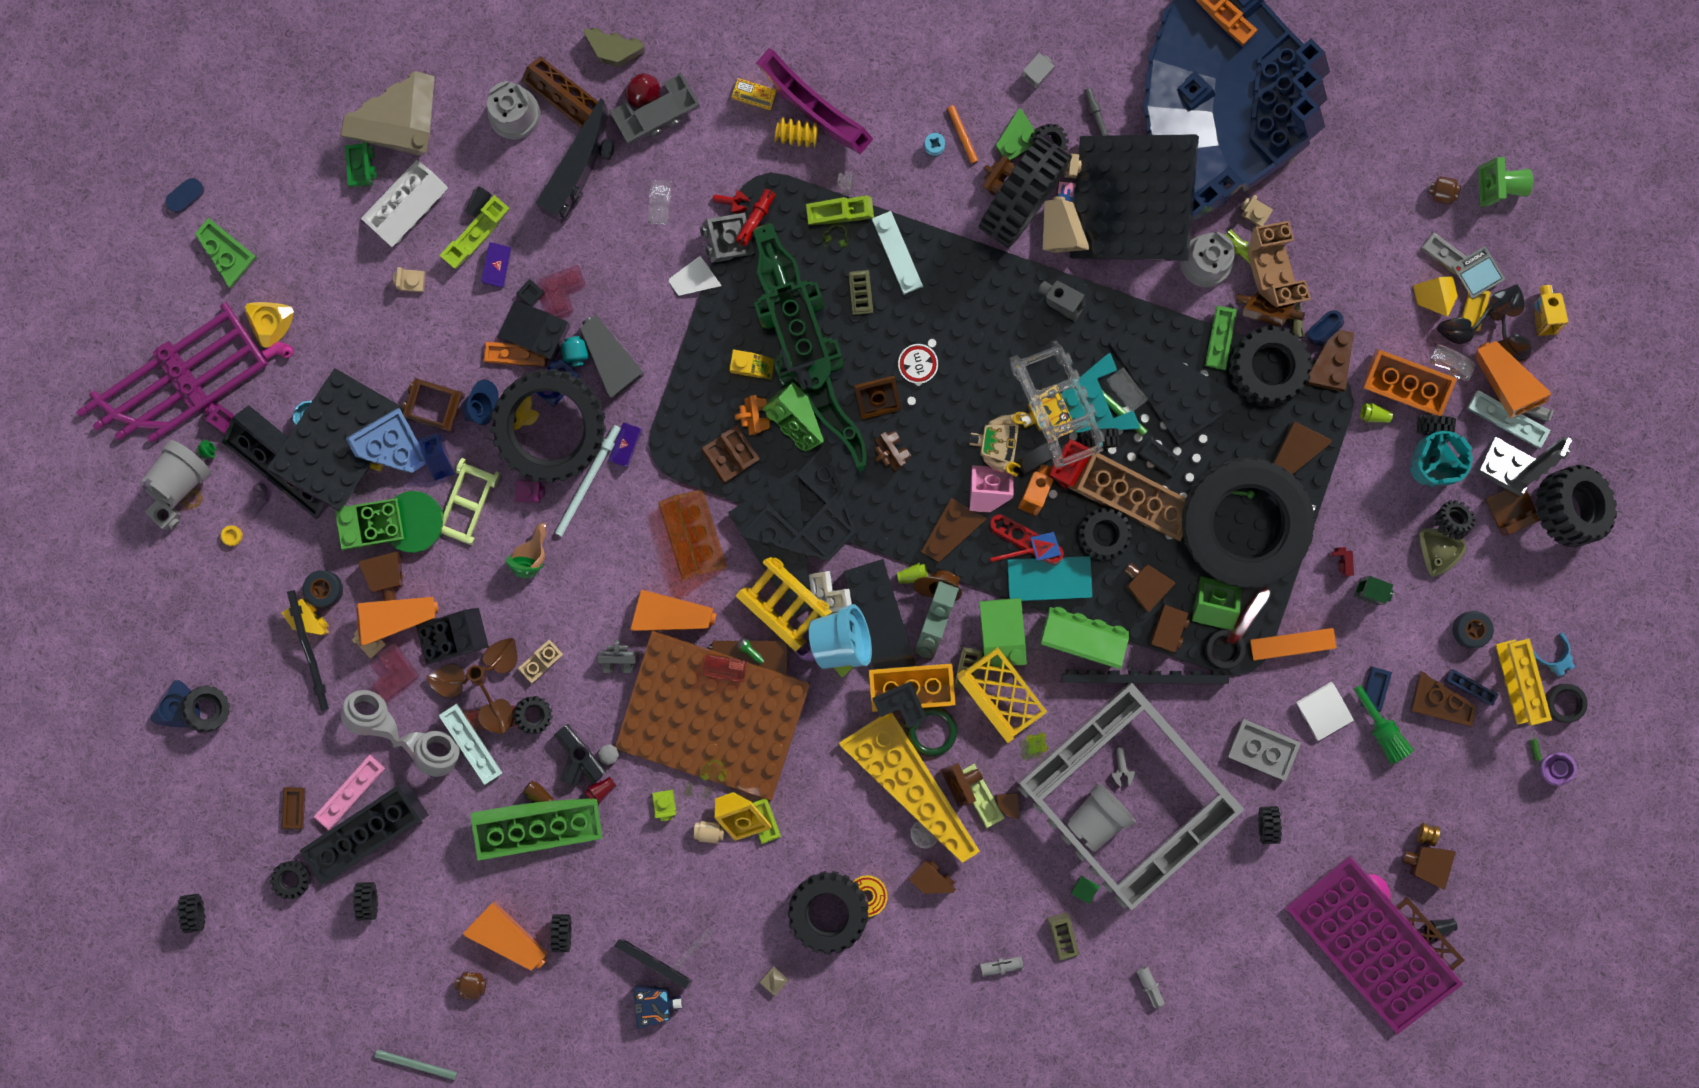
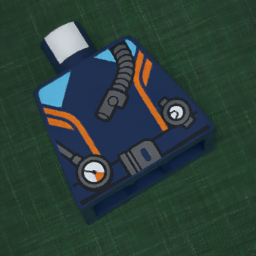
M635 985L633 988L637 1029L669 1021L671 1019V1010L682 1009V997H669L668 987Z

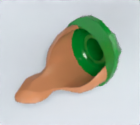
M546 523L537 525L533 532V538L516 547L513 553L507 557L505 563L517 577L523 579L533 578L543 568L545 552L542 544L547 535Z

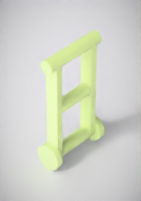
M461 458L456 468V473L459 476L443 514L441 534L473 545L475 538L471 536L491 487L495 488L497 486L501 473L496 471L493 475L466 464V459ZM466 473L487 481L479 504L457 496ZM454 503L475 511L467 534L445 526Z

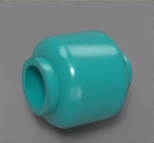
M580 336L564 339L565 342L560 346L563 362L571 364L572 368L583 366V362L589 358L586 341L581 339Z

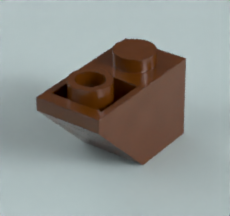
M924 860L908 877L924 894L954 893L956 890L953 886L955 881L947 874L943 877L938 872L940 868L932 860L929 863Z

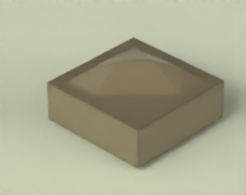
M773 966L759 983L776 996L789 979Z

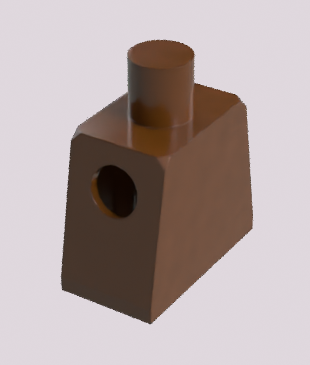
M396 551L359 561V566L371 592L378 593L382 591L384 601L397 600L394 588L403 586L401 553Z
M1131 562L1123 571L1132 579L1126 585V588L1146 613L1150 612L1175 584L1173 580L1148 564L1139 570Z
M1417 846L1415 853L1404 851L1401 862L1411 865V875L1445 890L1456 852L1448 849Z

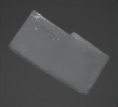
M651 180L648 223L668 225L672 181Z
M1440 344L1437 345L1430 360V364L1449 369L1450 376L1467 381L1470 380L1476 368V363L1471 359Z

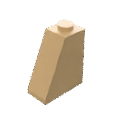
M1060 196L1053 197V200L1045 201L1043 250L1052 253L1089 250V245L1074 204L1066 201L1065 197Z

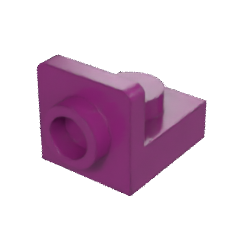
M217 401L214 404L210 403L204 411L206 414L204 416L205 420L226 434L234 414Z
M516 481V502L540 503L541 499H544L545 486H542L540 481Z

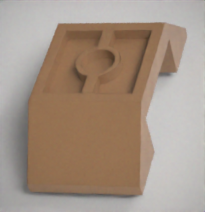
M1289 221L1253 228L1248 249V257L1258 293L1275 307L1311 300L1306 280L1295 282L1285 247L1286 244L1294 241Z

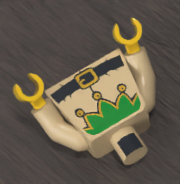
M1016 412L1012 415L1000 416L991 420L988 425H985L983 434L971 433L969 445L981 447L980 456L983 457L984 462L993 470L1018 476L1017 473L1013 472L1014 467H1021L1014 462L1019 425L1015 424L1026 425V421H1020V417L1027 415L1026 413Z

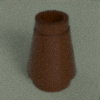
M531 780L522 792L526 799L534 803L554 800L538 781L534 782Z

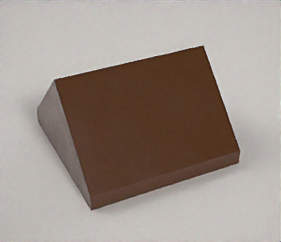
M895 376L854 385L862 420L902 410Z

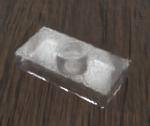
M1124 367L1106 380L1129 411L1136 410L1148 401Z

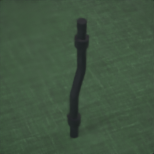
M295 590L287 591L291 607L289 608L290 615L294 618L299 641L309 664L314 683V695H317L320 710L329 709L325 695L327 691L325 684H322L317 661L307 638L301 615L303 614L302 607L298 604Z

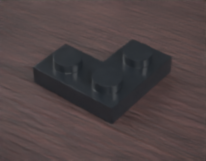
M911 681L872 698L880 717L900 709L908 728L927 720Z

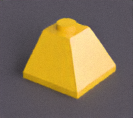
M734 792L715 798V819L734 841L771 829V824L751 801Z

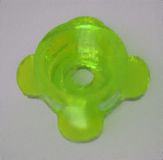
M1040 732L1038 735H1027L1026 741L1029 745L1028 752L1034 755L1040 751L1047 752L1048 745L1045 742V733Z

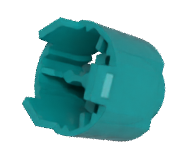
M1439 431L1418 442L1411 458L1410 472L1421 485L1435 487L1455 484L1468 475L1473 461L1471 452L1473 448L1463 436H1459L1454 432ZM1448 441L1460 455L1458 458L1447 445ZM1431 457H1436L1434 462L1432 464H1429V459Z

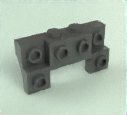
M681 72L670 80L663 81L669 92L668 94L633 112L626 101L625 104L609 110L628 146L644 137L648 138L651 136L653 138L660 135L663 129L677 126L680 120L683 119V116L700 108L698 100Z

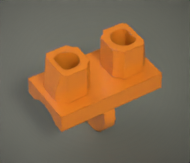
M756 395L745 398V405L739 406L740 414H736L735 419L741 420L742 427L748 426L749 435H756L761 431L769 429V419L759 418L758 411H764L762 408L767 404L766 399L756 398Z

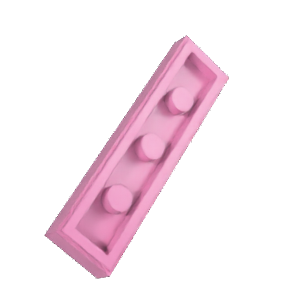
M369 755L317 812L314 818L328 831L331 830L386 768L372 755Z

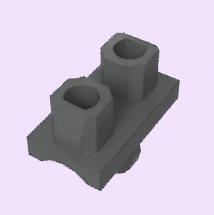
M615 639L614 645H607V651L600 650L598 663H601L602 672H613L614 663L621 664V672L632 673L637 659V651H628V645H620V639Z

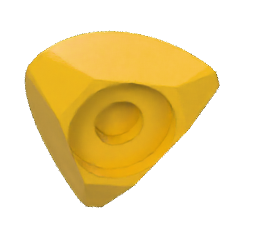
M253 302L247 303L245 306L246 316L251 329L262 347L268 348L278 342L286 334L292 323L294 313L292 307L288 305Z

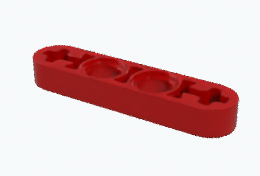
M996 515L991 519L990 529L994 534L1023 550L1031 548L1030 537L1039 535L1004 515ZM1001 520L1003 521V526L1006 528H1008L1009 525H1011L1012 527L1010 528L1008 535L1005 534L1007 529L1003 527L997 529L996 523L994 522H999ZM1014 530H1021L1023 538L1020 540L1014 539L1012 532ZM1058 545L1061 553L1059 558H1049L1043 561L1051 565L1059 564L1064 555L1062 548Z

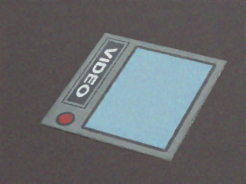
M1486 246L1452 265L1472 299L1505 280Z

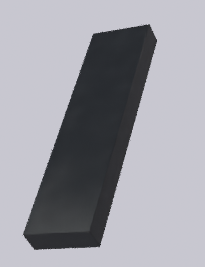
M625 939L617 940L614 945L685 989L689 988L693 982L689 977Z

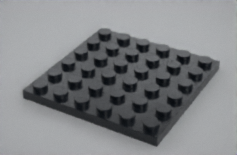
M1197 134L1080 136L1078 154L1081 161V171L1076 176L1074 207L1088 242L1089 250L1070 251L1069 258L1188 261L1199 136Z

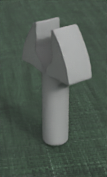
M1117 747L1118 770L1116 773H1111L1116 784L1121 787L1120 777L1124 773L1127 776V786H1130L1135 771L1126 769L1124 748Z

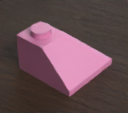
M972 465L969 511L991 512L1013 498V475L995 471L988 466Z

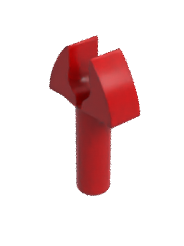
M738 190L734 197L714 194L712 198L715 203L731 205V212L734 214L748 210L747 207L738 205L737 202L742 200L750 202L748 197Z

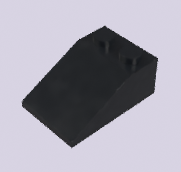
M515 300L497 337L553 363L571 326L561 318Z

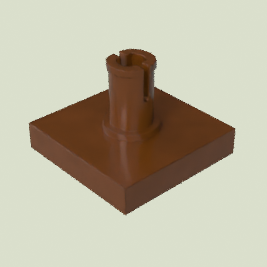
M959 763L940 769L958 807L977 801L970 786L983 780L979 769H975L965 775Z

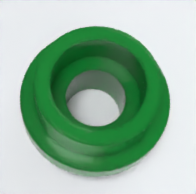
M202 440L200 445L197 446V451L204 460L215 458L216 448L212 442Z

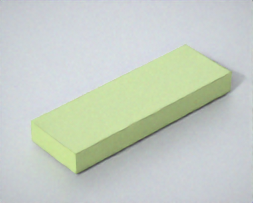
M972 764L962 771L965 775L977 768L975 764ZM984 780L971 785L970 788L977 800L973 802V805L986 828L1004 819Z

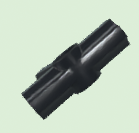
M568 723L554 734L555 738L569 754L560 780L577 786L583 772L592 783L607 772L592 754L589 746L583 743ZM577 748H582L585 751L584 758L576 757L575 750Z

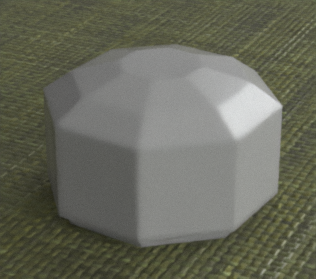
M609 744L601 747L598 755L602 763L609 765L617 761L619 752L615 746Z

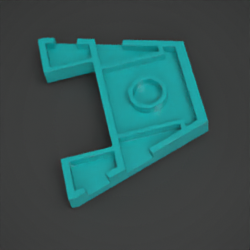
M1111 353L1103 357L1061 393L1073 421L1072 426L1075 433L1102 428H1116L1118 430L1140 428L1134 410L1116 418L1112 417L1098 382V378L1117 371Z

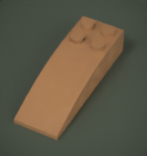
M1096 451L1092 452L1073 487L1068 486L1073 491L1107 508H1113L1117 512L1120 511L1123 513V516L1177 541L1182 539L1181 517L1186 498Z

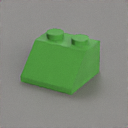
M1201 576L1194 601L1192 621L1233 631L1240 613L1241 587Z

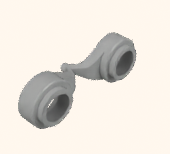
M358 690L346 697L341 711V720L349 731L358 735L387 738L391 740L392 746L396 749L402 746L413 759L416 767L429 776H444L454 769L459 757V746L452 736L441 731H431L427 733L412 732L399 738L397 725L387 710L386 702L380 695L369 690ZM366 701L374 705L377 712L372 715H363L356 711L354 705L358 702ZM438 742L447 747L449 753L446 756L437 757L432 755L426 746L430 743Z

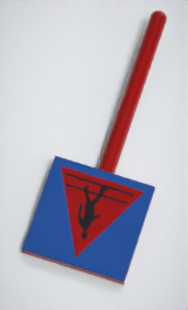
M1051 532L1030 537L1033 548L990 558V562L1031 552L1035 553L1037 561L1061 556L1055 534Z

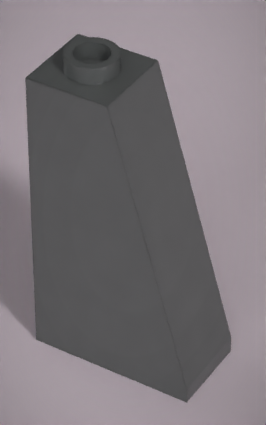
M597 315L594 317L589 316L582 322L583 326L580 328L607 393L614 400L640 379L644 373Z

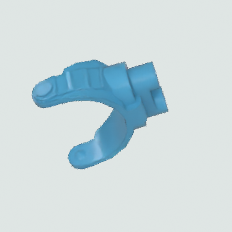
M1560 633L1559 636L1564 643L1565 650L1562 658L1557 662H1545L1533 650L1537 662L1548 666L1558 677L1565 674L1564 670L1567 669L1569 671L1575 667L1570 654V644L1564 633Z

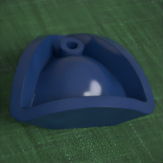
M180 680L173 681L152 712L151 721L168 727H188L184 724L185 722L181 718L180 712L182 700L191 691L188 686ZM197 702L195 712L200 717V708Z

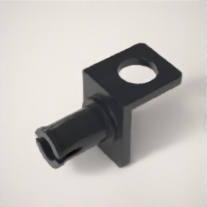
M780 349L787 372H796L801 390L807 388L804 380H806L808 387L814 386L808 371L809 365L815 364L814 360L790 368L784 349Z

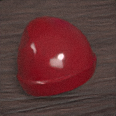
M641 73L636 75L627 84L625 90L627 101L636 108H642L657 100L661 91L660 83L650 74Z

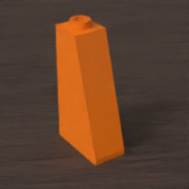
M1497 341L1490 344L1487 342L1478 347L1475 359L1510 419L1549 401L1550 391Z
M641 589L630 630L709 629L710 625L714 626L717 614L714 613V608Z
M434 597L357 603L356 615L359 646H364L435 618V614H438L437 601H434Z
M495 901L463 933L467 938L531 971L535 967L540 969L547 961L545 956L548 952Z

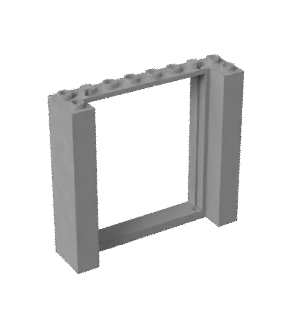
M1133 683L1124 685L1016 781L1019 784L1017 789L1026 798L1031 797L1035 801L1032 804L1040 814L1044 812L1049 817L1046 820L1054 830L1058 828L1063 833L1060 837L1068 846L1072 843L1077 849L1074 853L1082 862L1085 859L1091 865L1088 869L1094 876L1098 877L1100 875L1104 880L1102 885L1110 893L1113 891L1116 894L1114 899L1124 909L1128 907L1131 911L1244 810ZM1144 711L1217 795L1124 879L1116 884L1046 805L1043 799L1140 712Z

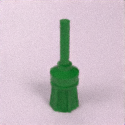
M1358 685L1355 687V693L1374 720L1375 728L1372 735L1377 739V743L1381 744L1389 763H1397L1409 756L1414 749L1399 732L1400 728L1396 726L1395 721L1386 720L1385 717H1381L1362 686Z

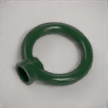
M938 707L923 709L926 716H939L948 725V739L942 746L937 748L923 746L916 735V729L919 724L908 728L904 721L903 727L908 729L910 742L916 751L925 756L934 757L942 755L949 751L956 741L957 726L955 720L944 709Z

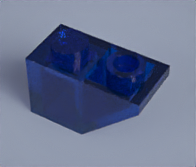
M436 433L418 439L424 459L435 481L455 474L442 435Z

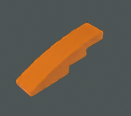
M1196 0L1242 47L1257 33L1258 29L1243 17V13L1230 1Z
M1334 628L1250 640L1253 660L1337 648Z

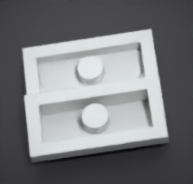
M1332 682L1296 702L1303 718L1307 721L1315 739L1318 741L1354 721Z

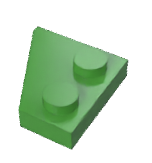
M1021 108L1018 109L996 144V148L1003 157L1004 155L1010 161L1025 153L1032 146V143H1029V139H1032L1030 135L1034 132V128Z

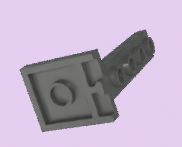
M1495 437L1490 443L1477 473L1521 497L1530 483L1534 480L1538 481L1543 473L1547 474L1552 466L1555 467L1561 459H1565L1571 450L1569 445L1572 439L1562 437L1535 459Z

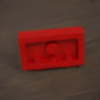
M1070 439L1063 447L1058 461L1053 464L1050 476L1066 489H1068V486L1073 487L1093 450Z

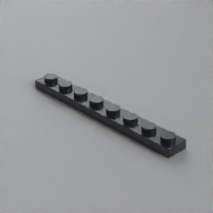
M1066 670V674H1061V683L1229 684V675H1223V671H1211V675H1203V671H1190V675H1182V671H1169V675H1161V671H1149V675H1141V671H1128V675H1120V670H1107V674H1099V670H1087V674H1078V670Z

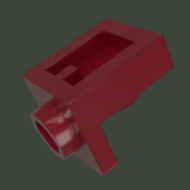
M1346 547L1334 548V552L1328 553L1329 557L1341 556V560H1338L1339 573L1342 572V577L1354 576L1353 551H1346Z

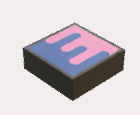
M1059 180L1056 197H1065L1066 201L1074 204L1076 182Z

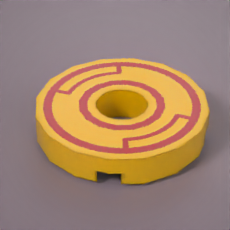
M871 875L860 876L854 879L853 882L856 881L859 884L861 891L869 890L873 894V899L868 902L869 917L879 914L885 908L888 900L884 883Z

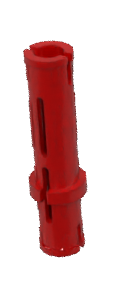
M764 189L758 203L753 205V211L735 238L737 243H740L744 237L741 245H748L754 233L753 230L759 225L763 216L767 215L769 212L768 208L776 197L773 191L769 198H767L770 190Z

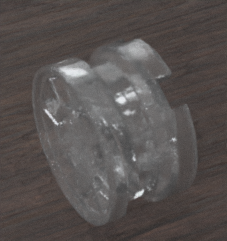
M918 820L913 823L910 836L915 845L920 848H930L938 842V839Z

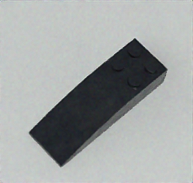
M601 98L536 201L541 212L561 224L564 220L567 221L573 212L571 208L574 203H578L583 196L582 190L592 172L600 150L608 114L605 101Z
M877 560L845 570L844 575L853 604L859 607L868 625L872 645L871 662L874 670L916 666L884 560Z
M406 780L299 851L321 885H323L429 816V814Z

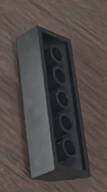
M248 405L232 417L222 443L317 520L328 505L267 471L268 466L288 437Z

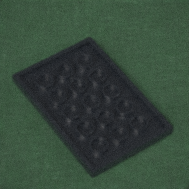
M334 368L268 466L267 471L341 512L373 463L355 457L346 438L398 408L402 410V406Z

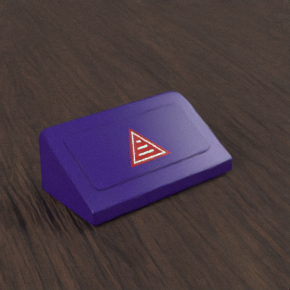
M489 242L481 280L483 284L504 288L511 247Z
M623 422L609 461L628 468L643 431L642 428Z

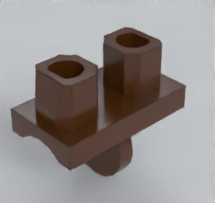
M1003 155L998 163L994 162L991 167L988 165L983 167L987 173L983 178L986 181L982 186L988 193L993 196L998 193L1006 177H1009L1015 168L1014 164Z
M895 431L888 434L884 432L874 440L878 445L875 451L879 455L874 459L877 463L882 460L885 466L890 464L894 472L901 468L911 456L905 447L898 451L894 446L900 441Z

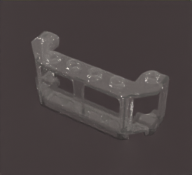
M1055 340L1052 341L1051 349L1024 359H1020L1017 355L1010 357L1011 370L1023 387L1047 440L1048 448L1054 457L1052 461L1056 469L1103 451L1105 438L1102 431L1098 429L1094 417L1096 415L1095 408L1086 399L1088 394L1085 387H1081L1079 384L1080 376L1076 369L1073 370L1071 367L1073 363L1070 354H1065L1062 346ZM1055 355L1059 365H1063L1069 379L1042 390H1036L1025 366ZM1074 388L1086 415L1059 426H1053L1041 402L1042 399ZM1091 426L1096 446L1063 458L1058 438Z

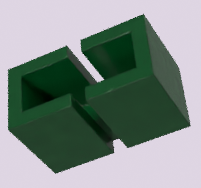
M1372 576L1361 577L1353 597L1376 606L1384 605L1390 602L1393 597V584Z

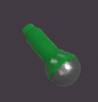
M740 639L737 642L736 647L739 652L746 653L756 663L761 664L764 661L762 656L751 647L747 639Z

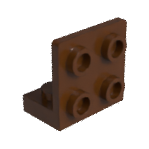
M1505 489L1485 499L1502 536L1510 535L1541 521L1540 517H1537V511L1527 490L1521 497Z

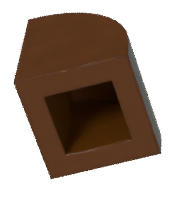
M1018 793L996 794V802L1000 810L1011 818L1020 819Z

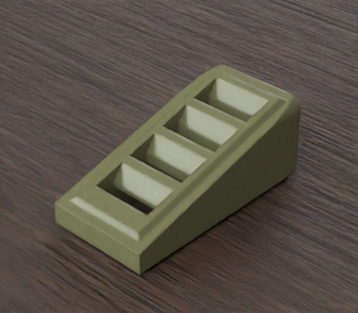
M869 270L849 272L853 315L873 313ZM865 278L866 281L854 282L853 279ZM866 286L867 289L855 291L854 287ZM867 295V298L855 299V296ZM868 303V307L856 308V304Z
M962 647L954 688L966 690L959 682L957 674L963 669L967 670L969 668L963 666L964 662L975 664L982 659L983 651ZM965 655L977 656V659H967ZM979 669L972 672L975 679H977Z
M1068 913L1048 917L1047 920L1058 960L1061 961L1078 956L1079 952ZM1068 930L1067 933L1057 935V932ZM1070 938V941L1059 944L1060 940ZM1072 946L1073 948L1071 950L1061 952L1062 948Z

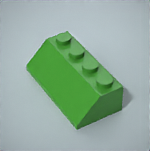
M1050 607L1042 628L1041 645L1121 669L1129 640V631H1126L1121 626L1113 627L1107 625L1102 620L1087 619L1086 616L1079 613H1068L1060 607Z

